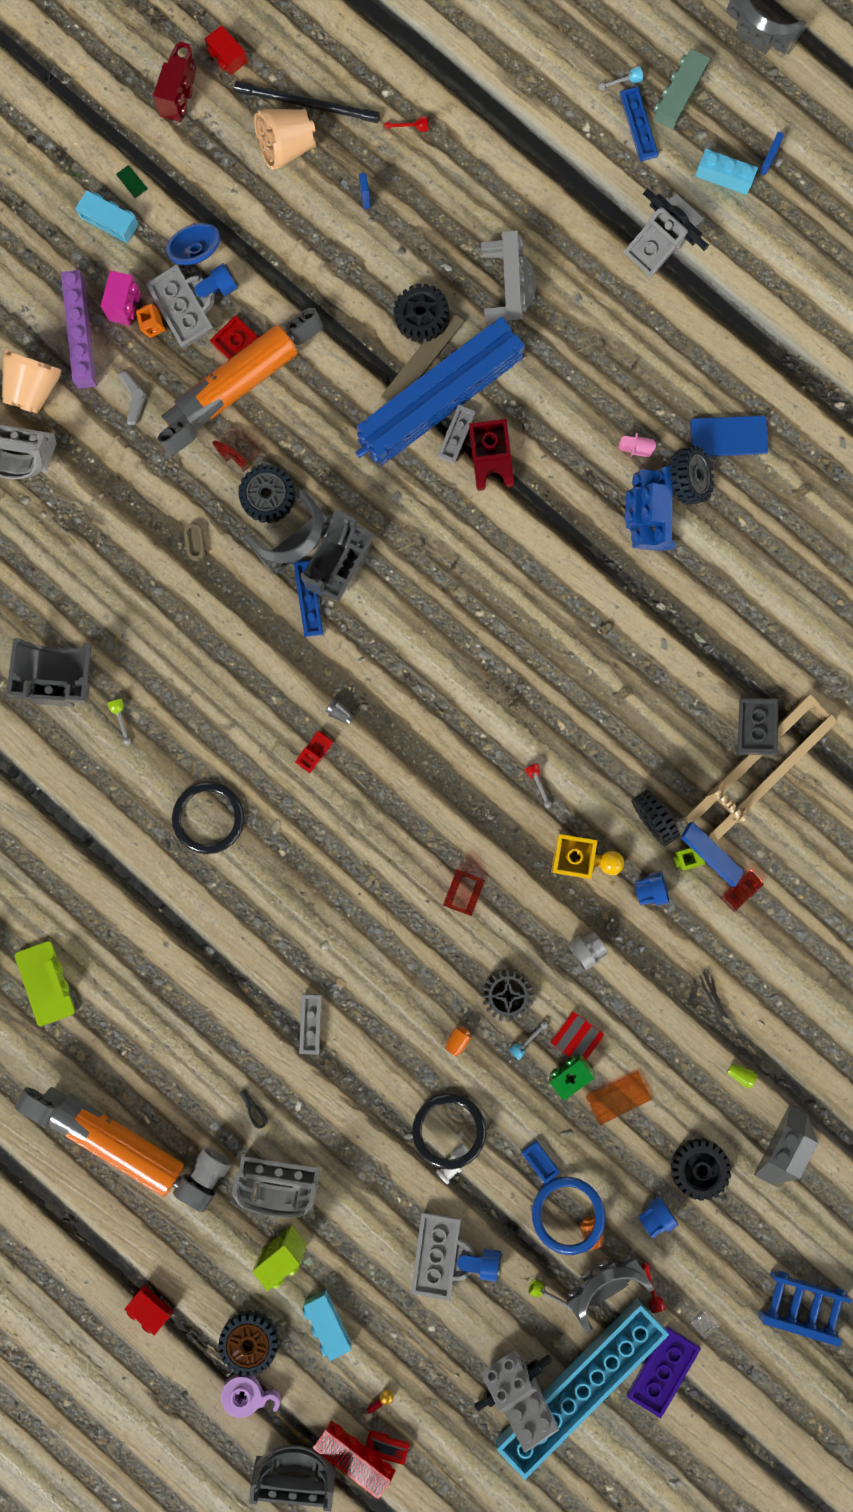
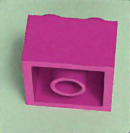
M110 270L101 308L109 321L131 326L132 320L136 318L135 308L137 302H140L141 291H139L132 275Z

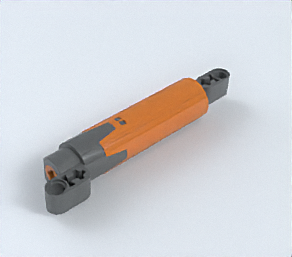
M307 308L289 321L286 325L287 333L279 325L273 326L174 401L175 405L161 415L168 427L157 438L167 454L174 455L193 442L197 437V429L297 356L295 345L305 343L323 328V323L316 309Z
M25 1087L14 1105L15 1109L21 1114L41 1125L50 1123L49 1127L162 1197H165L173 1187L175 1188L173 1194L177 1199L199 1212H204L215 1195L213 1189L200 1185L191 1175L183 1174L182 1177H179L184 1168L183 1162L71 1093L66 1096L57 1089L50 1087L43 1095L33 1088Z

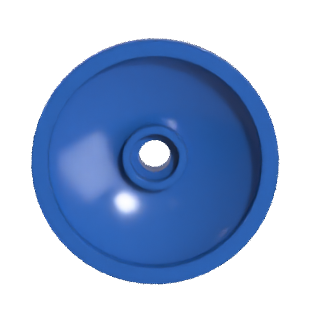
M207 223L187 226L171 237L166 247L167 255L172 262L180 265L200 263L216 251L220 243V234L215 226Z

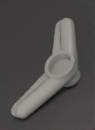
M122 371L119 373V378L131 395L127 424L136 425L144 403L147 401V394L127 371Z

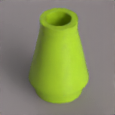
M731 1064L727 1071V1074L745 1088L749 1087L750 1089H752L758 1077L754 1070Z

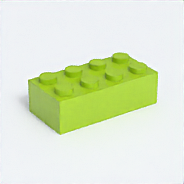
M293 1225L289 1226L261 1250L252 1270V1273L267 1292L272 1287L274 1290L277 1289L284 1282L283 1278L288 1274L290 1276L294 1275L300 1269L299 1265L302 1263L301 1260L304 1257L303 1254L305 1253L307 1243Z

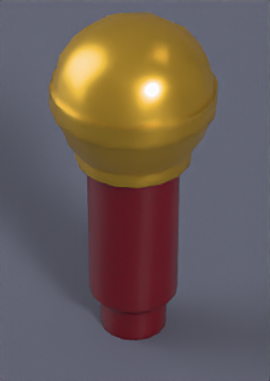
M390 1390L382 1391L379 1398L366 1409L368 1414L374 1413L383 1405L391 1404L394 1399L393 1393Z

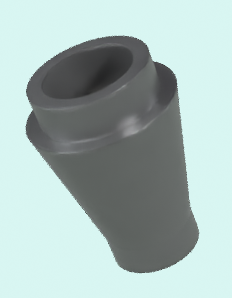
M333 699L325 710L328 716L347 725L354 718V715L339 700Z

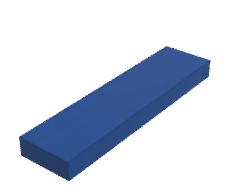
M638 86L620 91V98L639 161L657 158L658 151Z
M311 560L294 563L305 638L324 635L318 594L306 589L301 579V572L305 571Z
M694 822L688 823L680 838L731 887L737 886L744 871Z

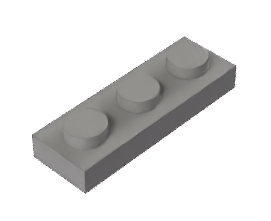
M458 405L437 458L455 465L468 434L469 423L473 422L476 411Z
M302 994L299 1054L319 1055L322 995Z

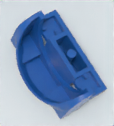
M665 466L657 471L642 469L633 475V488L628 490L625 496L626 529H629L632 533V548L653 551L675 548V542L672 541L673 481L670 480L672 476L670 469L672 467ZM650 526L655 527V532H653Z

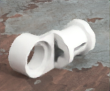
M461 1144L451 1153L449 1159L459 1158L469 1150L464 1144ZM461 1168L453 1170L437 1169L436 1173L448 1184L449 1180L462 1170Z

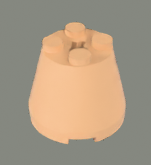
M261 109L258 113H255L256 137L259 138L264 161L271 170L283 167L316 147L313 137L315 125L312 120L309 121L305 109Z
M5 350L3 355L2 402L20 407V409L38 413L60 378L62 370Z

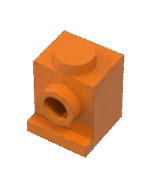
M152 303L136 311L140 331L149 338L166 331L162 323L160 311Z

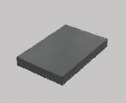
M739 699L738 755H778V699Z

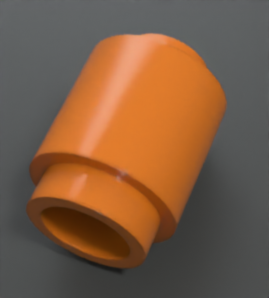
M462 1026L460 1028L455 1027L446 1041L445 1050L456 1057L460 1053L462 1054L472 1038L469 1036L470 1031Z
M587 1217L580 1224L583 1240L591 1234L596 1220L594 1217ZM603 1235L590 1249H597L603 1246Z

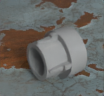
M592 930L584 935L577 936L567 943L585 971L600 962L601 958L607 955L605 946Z
M203 1147L196 1159L197 1163L191 1177L200 1185L213 1189L218 1179L225 1177L232 1163L219 1152Z

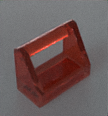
M456 869L443 906L472 916L485 880ZM462 876L476 881L466 910L452 905Z

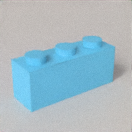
M705 149L695 177L747 195L758 167Z
M86 190L75 208L81 219L127 244L138 227L136 216L131 211L120 209L113 201L107 202L96 192L91 193Z
M327 1290L306 1299L302 1311L305 1318L311 1321V1330L314 1337H318L321 1342L320 1349L323 1356H327L329 1361H332L351 1351L352 1342Z

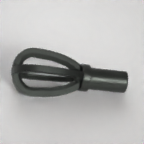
M246 1089L241 1091L239 1094L244 1100L246 1108H248L251 1122L258 1129L265 1127L268 1123L267 1116L255 1104V1101L252 1100ZM252 1107L255 1108L256 1111L262 1117V1125L258 1124V1122L256 1121L254 1114L252 1112Z

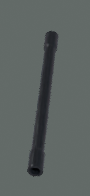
M236 81L234 85L235 93L249 96L254 95L359 118L363 121L377 124L379 121L380 112L355 108L259 87L241 81Z

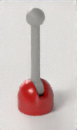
M535 763L524 768L527 776L535 779L545 801L544 806L550 808L552 803L547 799L538 778L541 774L539 764Z

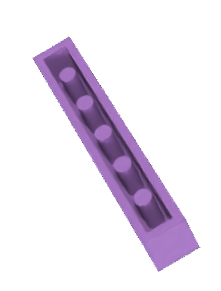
M80 270L61 272L72 381L78 389L96 387L85 278Z

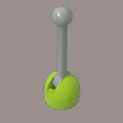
M118 699L108 702L109 710L117 714L124 736L123 743L129 745L131 739L127 736L121 717V712L124 709L123 700Z
M535 1278L531 1282L528 1290L530 1295L540 1297L544 1294L566 1306L567 1310H572L567 1302L545 1291V1286L541 1281Z

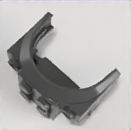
M339 510L335 511L305 571L301 572V579L306 589L322 597L325 595L339 603L345 591H350L367 559L366 552L375 534L358 526L355 518Z

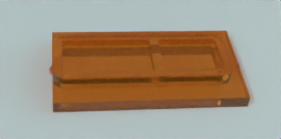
M638 1071L586 1096L599 1125L652 1100L646 1084H644Z

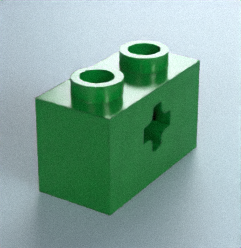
M581 1054L577 1057H570L565 1062L566 1065L562 1068L557 1067L550 1073L549 1084L563 1101L595 1079V1071Z

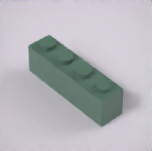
M690 49L687 55L684 54L679 63V66H681L679 71H674L670 80L672 81L671 85H667L662 94L664 97L662 102L658 101L654 108V112H656L654 121L674 130L710 61L709 57L693 49Z

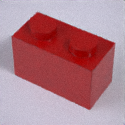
M222 25L205 38L207 46L205 49L211 58L214 57L223 71L226 70L230 75H233L248 62L245 50Z
M145 1285L142 1286L124 1309L127 1311L126 1313L129 1318L137 1320L145 1332L151 1333L154 1336L173 1313V1310Z

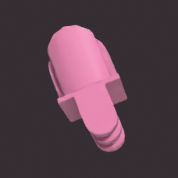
M636 433L635 437H622L619 449L631 452L630 457L632 455L650 457L655 450L656 442L653 439L637 436L638 433Z

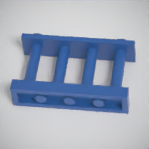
M780 1270L777 1273L770 1271V1276L777 1283L770 1310L767 1309V1312L760 1310L758 1316L760 1321L771 1327L840 1347L842 1339L836 1333L835 1327L842 1301L852 1303V1299L847 1295V1292L840 1288L832 1290L789 1277L788 1273ZM787 1284L796 1287L789 1315L782 1317L777 1312L784 1286ZM807 1290L814 1292L815 1295L808 1321L802 1323L798 1321L797 1315L803 1292ZM823 1295L834 1298L829 1321L824 1329L816 1325Z

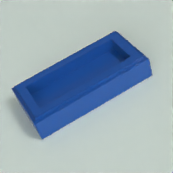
M777 132L760 169V174L764 176L767 174L784 137L783 133Z
M360 173L359 184L363 209H370L367 176L365 173Z
M537 1140L521 1151L544 1184H547L561 1173Z

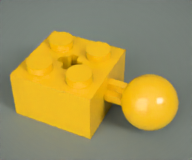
M558 834L556 836L551 873L592 879L593 866H597L605 874L613 876L623 870L624 858L616 851H607L603 855H595L598 840ZM573 851L578 856V859L574 860V862L569 858Z

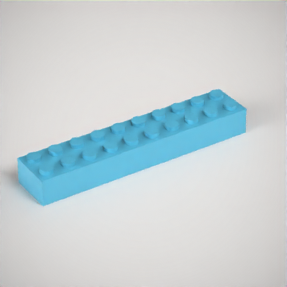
M636 1298L542 1393L560 1430L528 1452H524L510 1425L495 1440L497 1451L526 1480L669 1335L665 1327Z

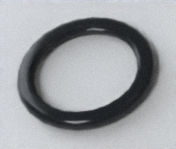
M202 782L190 786L182 792L173 807L172 827L176 837L189 850L199 854H215L226 850L234 844L243 829L244 811L239 798L232 790L219 783ZM206 791L223 795L231 803L235 816L234 826L229 835L221 842L211 845L199 844L189 838L181 822L182 810L187 801L194 795Z
M452 1093L437 1095L426 1101L416 1113L412 1126L413 1142L420 1156L432 1166L448 1170L462 1168L470 1164L483 1149L486 1140L484 1116L476 1104L465 1096ZM445 1103H454L467 1109L473 1116L477 1128L476 1139L472 1148L465 1155L456 1159H442L435 1156L428 1150L422 1137V1125L427 1114L433 1108Z

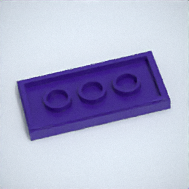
M667 1325L665 1329L669 1335L647 1357L626 1394L627 1398L659 1418H662L701 1350L699 1345Z

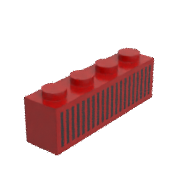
M332 1420L313 1447L315 1451L377 1499L381 1497L388 1487L396 1471L388 1462L380 1459L373 1450L366 1448L356 1437L348 1434L339 1424L334 1423Z

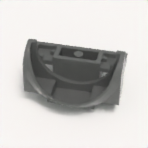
M730 0L726 9L729 16L738 21L736 34L765 55L772 46L784 55L786 53L789 55L797 39L808 25V22L805 20L793 24L777 23L754 7L750 0Z
M633 1253L621 1257L617 1264L612 1257L601 1260L596 1268L593 1270L588 1269L581 1274V1277L578 1279L581 1285L580 1288L575 1287L568 1292V1296H566L567 1302L586 1333L593 1330L587 1317L588 1306L594 1304L596 1307L627 1287L630 1280L639 1282L648 1292L655 1289Z

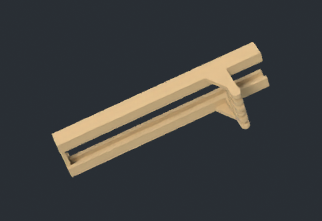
M811 694L806 696L778 724V740L810 708L815 707L817 709L816 712L823 715L821 719L824 722L737 808L736 804L732 800H728V796L724 793L762 755H746L684 819L688 823H695L718 800L731 814L708 835L716 843L735 823L743 822L747 818L748 810L838 721L832 715H829Z

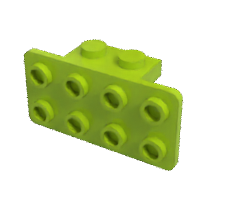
M47 941L17 952L14 957L37 1025L44 1026L73 1015L75 1009L69 994V985L64 979L61 963L58 962L52 942Z

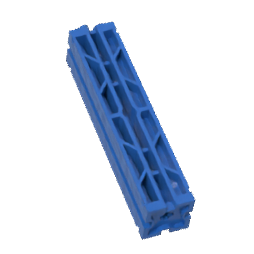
M502 316L498 318L494 324L489 325L370 415L366 421L358 424V442L362 447L355 452L357 457L360 459L370 451L369 456L374 463L378 462L382 467L389 459L395 457L453 413L458 405L462 406L511 369L514 364L520 362L523 359L524 343L516 334H513L511 327Z

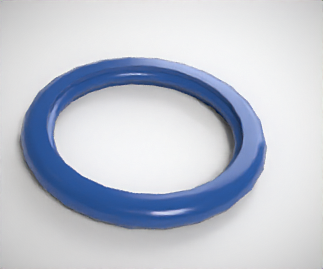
M559 1177L552 1179L538 1191L532 1207V1222L539 1239L548 1248L564 1255H577L592 1248L600 1239L605 1225V1209L600 1196L590 1184L575 1177ZM561 1187H573L584 1192L591 1200L595 1209L596 1220L591 1234L582 1242L574 1245H566L554 1240L546 1232L542 1223L541 1211L545 1199L551 1192Z

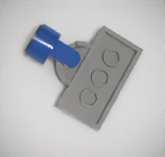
M222 263L211 270V276L206 279L199 278V276L186 279L176 264L146 283L148 290L182 349L215 330L206 315L214 304L215 294L222 292L226 297L239 289V284L227 264Z
M422 1212L411 1294L450 1301L453 1281L464 1280L471 1272L480 1274L481 1280L497 1282V1280H500L503 1253L498 1250L484 1248L482 1257L475 1256L472 1246L466 1241L459 1239L461 1218Z

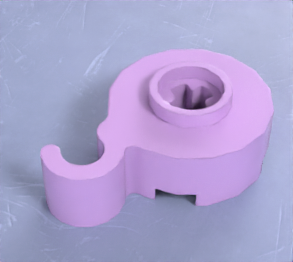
M242 1373L232 1375L227 1379L221 1392L223 1408L229 1415L236 1418H245L252 1415L258 1408L264 1407L269 1399L275 1402L273 1411L276 1412L281 1402V1395L277 1390L269 1389L263 1391L262 1385H260L256 1376H250V1374L242 1376ZM240 1391H243L245 1393L244 1396L246 1397L241 1398L238 1396V1394L240 1393Z

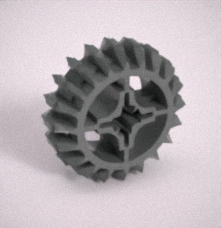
M508 968L505 969L506 975H503L502 971L498 970L499 977L492 973L491 976L494 980L491 982L489 979H486L490 986L482 987L483 990L488 992L481 994V996L488 998V1000L483 1001V1005L490 1004L486 1011L494 1010L492 1013L493 1018L500 1014L499 1021H502L503 1017L506 1016V1021L510 1022V1016H513L514 1020L517 1021L518 1017L516 1014L519 1013L521 1017H524L525 1015L522 1010L530 1011L526 1004H533V1001L528 1000V997H534V993H528V990L533 989V986H526L529 982L528 978L523 981L521 980L524 976L523 973L516 977L517 970L514 969L512 975H509L510 971ZM510 979L517 981L522 986L523 992L513 991ZM505 980L504 988L501 991L492 992L498 982ZM507 985L509 992L511 994H514L513 997L510 1000H508V1004L506 998L502 996L503 993H505V991L507 990ZM492 998L503 1000L505 1011L497 1008ZM523 998L522 1003L516 1009L511 1010L512 1002L515 999Z

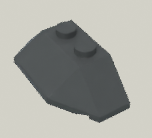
M791 1105L788 1106L754 1173L755 1176L771 1185L801 1178L818 1145L807 1114Z

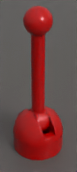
M421 116L417 118L416 122L390 123L387 121L384 124L385 129L415 126L420 132H428L429 130L428 116Z
M644 1262L642 1268L646 1271V1275L653 1285L649 1271L650 1264ZM655 1289L651 1291L653 1296L649 1302L651 1313L666 1310L663 1299L656 1296Z

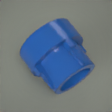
M662 871L649 873V877L635 881L640 905L656 903L659 906L670 903Z
M660 1196L648 1203L649 1207L638 1215L642 1225L652 1238L665 1230L669 1233L679 1226Z

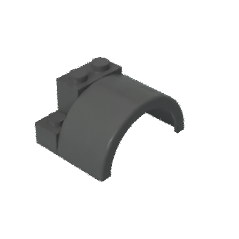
M14 638L6 695L10 698L29 699L39 705L74 707L75 703L88 704L91 645L83 643V647L62 649L40 646L26 642L21 638Z

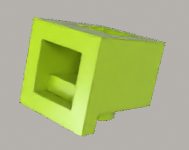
M692 848L675 852V857H673L674 865L680 871L705 864L704 860ZM685 855H688L690 858L687 863L683 859Z

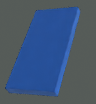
M766 416L690 420L691 445L703 448L705 450L704 453H707L708 457L768 453Z

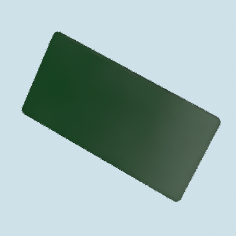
M129 165L116 174L134 198H137L147 190V187Z

